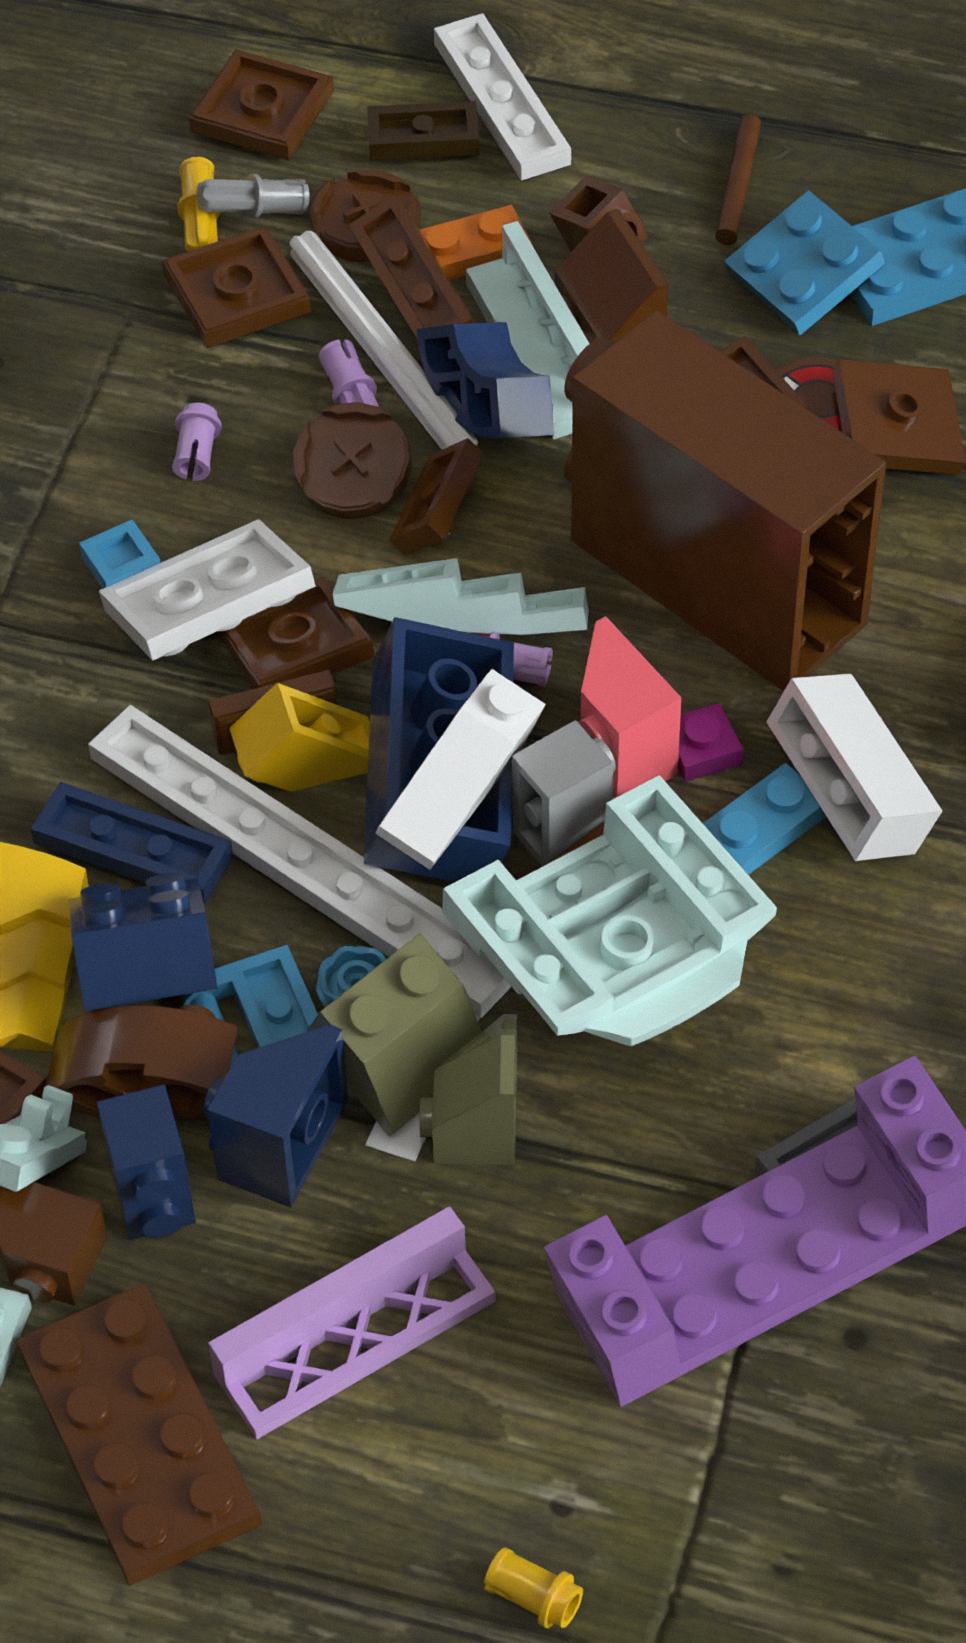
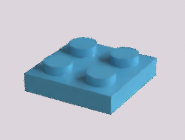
M808 190L728 257L724 263L730 276L800 336L881 268L885 261L879 248Z

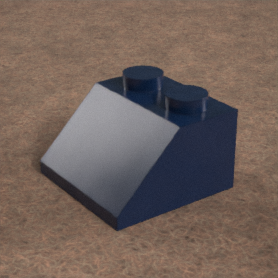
M329 1024L239 1054L226 1077L218 1076L213 1081L207 1092L203 1111L209 1119L211 1132L209 1149L214 1152L218 1180L290 1208L292 1207L349 1101L343 1032L341 1028Z

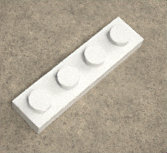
M478 14L434 28V45L469 100L476 101L478 114L520 180L522 181L571 165V147L484 14Z

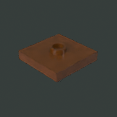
M235 49L189 117L190 132L290 160L334 92L333 76Z
M266 225L162 260L164 276L206 348L311 312L309 295Z
M838 360L833 370V378L843 434L886 461V468L960 474L966 460L949 369Z
M326 577L314 580L315 587L296 595L287 604L269 607L243 619L239 625L232 629L217 631L218 637L253 689L330 670V673L334 674L375 657L371 638L352 612L335 606L333 599L334 588Z

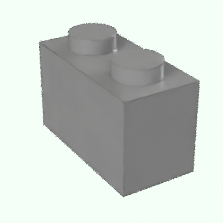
M576 720L512 755L513 832L542 866L605 822L606 803L614 799L612 796L613 772L616 769L614 757L608 746L600 738L592 739Z

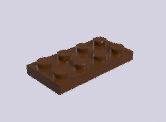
M146 1283L16 1339L24 1363L129 1586L262 1525L260 1512Z

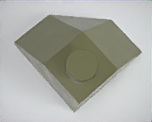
M503 1014L434 1070L433 1097H420L419 1118L420 1137H432L434 1164L515 1165L517 1014Z

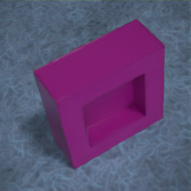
M720 703L681 715L678 770L684 782L743 764L744 749Z

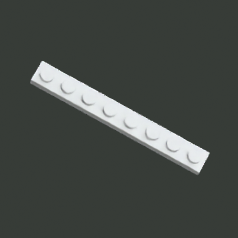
M129 705L88 744L93 761L194 828L231 841L233 854L386 956L390 957L420 933L463 983L473 1011L479 1018H482L510 989L511 985L488 957H479L444 915L441 907L381 868L363 864V856L132 705Z

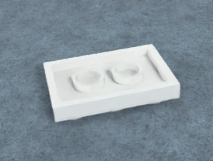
M258 519L101 589L99 594L106 613L153 661L162 656L177 654L183 651L188 644L216 631L232 629L239 625L243 619L269 607L287 604L296 595L315 587V582L310 565Z

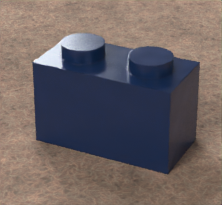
M165 1084L98 1101L97 1105L110 1169L129 1240L144 1236L151 1238L168 1236L182 1226L196 1223L185 1155Z

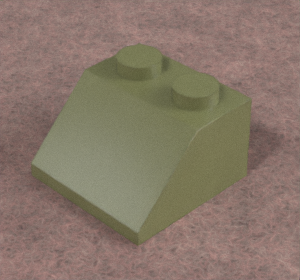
M420 933L321 1010L306 1030L308 1032L329 1024L342 1029L347 1087L389 1136H392L420 1113V1097H433L434 1070L482 1032L463 983Z

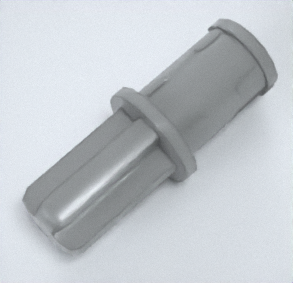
M249 174L246 180L207 179L198 184L197 202L200 210L204 212H246L249 218L256 219L261 214L270 213L304 215L309 206L308 184H305V179L269 180L261 179L259 174Z

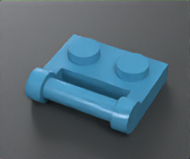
M288 945L215 968L218 989L178 995L182 1005L205 1007L215 1015V1018L223 1021L224 1018L219 1009L218 1002L220 999L234 995L256 1048L305 1033L318 1015ZM235 1046L231 1066L239 1055Z

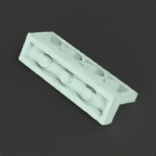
M515 221L502 225V258L466 269V285L487 323L507 322L511 344L520 361L534 373L550 376L554 435L551 436L553 439L572 434V402L565 396L564 385L573 362L581 351L589 345V342L519 222Z

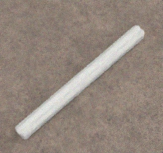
M306 230L301 236L295 235L290 241L292 258L438 446L444 449L466 438H469L477 446L478 439L476 436L455 421L458 413L444 396L435 395L424 370L317 234Z

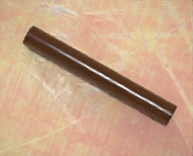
M752 114L744 115L740 119L715 234L716 240L724 245H731L737 241L761 128V120Z

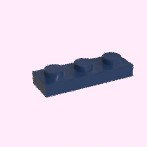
M59 782L31 827L34 844L146 883V880L150 877L165 873H182L185 875V879L198 877L204 904L207 902L233 857L232 845L229 840L63 782Z

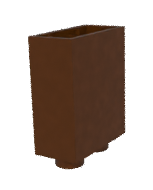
M658 310L619 341L615 342L608 337H601L592 341L581 351L569 369L564 385L565 396L572 402V448L564 465L565 479L572 484L571 541L782 691H785L791 678L810 676L868 624L886 461Z

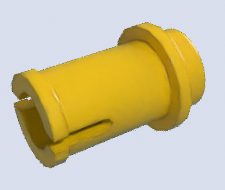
M506 1547L496 1554L484 1579L486 1584L484 1586L485 1591L491 1594L495 1593L538 1615L539 1625L545 1628H550L553 1624L565 1628L575 1616L583 1596V1588L574 1584L572 1574L563 1571L556 1575L514 1554V1551Z

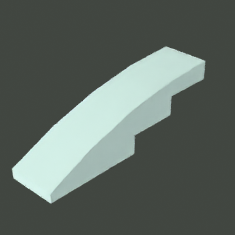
M458 558L338 575L333 591L334 604L341 608L388 621L398 617L467 633L491 634L495 632L499 634L526 635L587 630L589 608L585 587L525 595L522 573L462 581Z

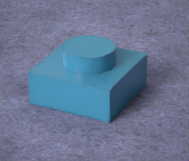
M133 519L79 543L81 558L102 589L160 563L159 556Z

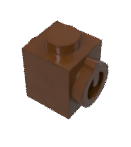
M586 175L549 212L571 252L608 211L619 209L641 244L649 238L644 230L642 219L635 213L624 190L589 175Z

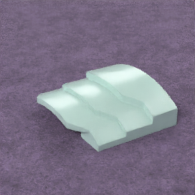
M660 775L606 803L604 833L600 837L518 880H515L503 864L496 860L443 888L442 908L444 915L479 957H488L517 994H523L557 1036L585 1031L628 1046L648 1040L686 1021L740 985L747 941L776 915L777 910L773 902Z

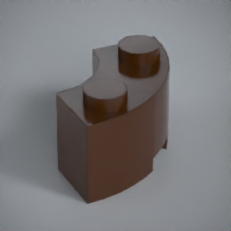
M136 1005L89 1010L86 1014L80 1015L59 1027L46 1086L49 1085L73 1094L71 1108L100 1119L98 1101L165 1084L173 1115L192 1121L204 1112L205 1098L213 1081L218 1076L225 1078L230 1070L238 1026L215 1018V1015L209 1009L199 1005H183L177 1009Z

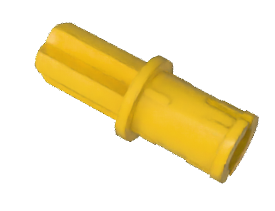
M191 157L184 160L179 170L182 197L177 203L178 215L184 221L185 249L187 251L218 242L217 218L221 212H204L200 210L197 202L198 184L207 179H214L215 172L213 163L203 157Z

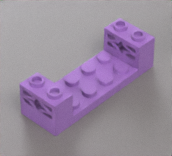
M916 1055L854 1086L858 1124L854 1128L625 1246L610 1219L605 1215L544 1247L556 1294L621 1407L966 1226V1130Z

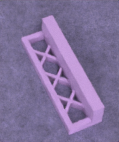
M449 1206L208 1342L213 1373L257 1440L496 1302V1292L466 1252L465 1226ZM454 1267L471 1289L470 1292L453 1302L426 1298L429 1282ZM417 1289L415 1295L408 1294L413 1290ZM385 1306L411 1311L407 1328L394 1336L366 1332L371 1314ZM421 1313L428 1314L427 1317L420 1320ZM357 1323L356 1330L349 1328ZM324 1341L351 1345L347 1363L333 1371L307 1366L311 1349ZM362 1347L369 1349L360 1355ZM297 1357L296 1364L287 1363ZM265 1375L290 1379L291 1382L286 1398L262 1412L258 1410L244 1387ZM302 1382L310 1383L309 1385L300 1389Z

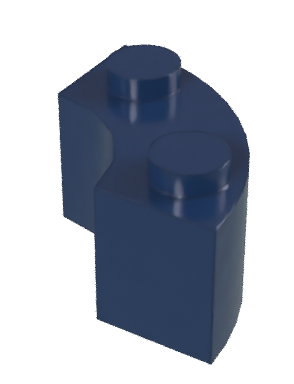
M507 322L449 324L416 329L421 360L431 388L436 396H445L453 409L458 413L455 418L458 424L474 434L488 438L554 435L550 376L534 373L520 361L511 344Z

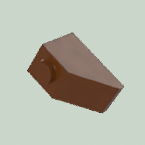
M36 1182L17 1192L0 1186V1261L11 1286H14L20 1293L28 1294L30 1299L38 1302L47 1303L55 1299L75 1306L108 1237L101 1203Z

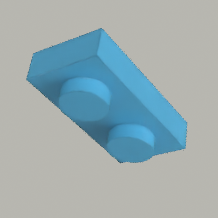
M785 763L705 821L703 825L749 875L827 816L802 777Z

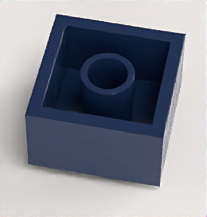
M165 873L147 879L146 886L120 890L117 884H99L81 890V897L68 899L71 935L84 1011L218 989L206 912L198 877L185 879V875L182 873Z

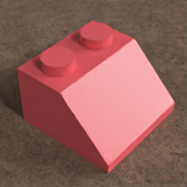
M605 616L595 622L581 689V720L578 723L592 739L600 738L608 746L614 757L616 769L613 772L612 796L615 799L658 775L664 781H667L678 774L681 696Z

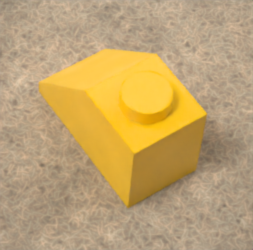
M276 683L229 728L238 754V764L244 776L259 783L263 782L293 792L368 773L370 734L368 716L280 683Z

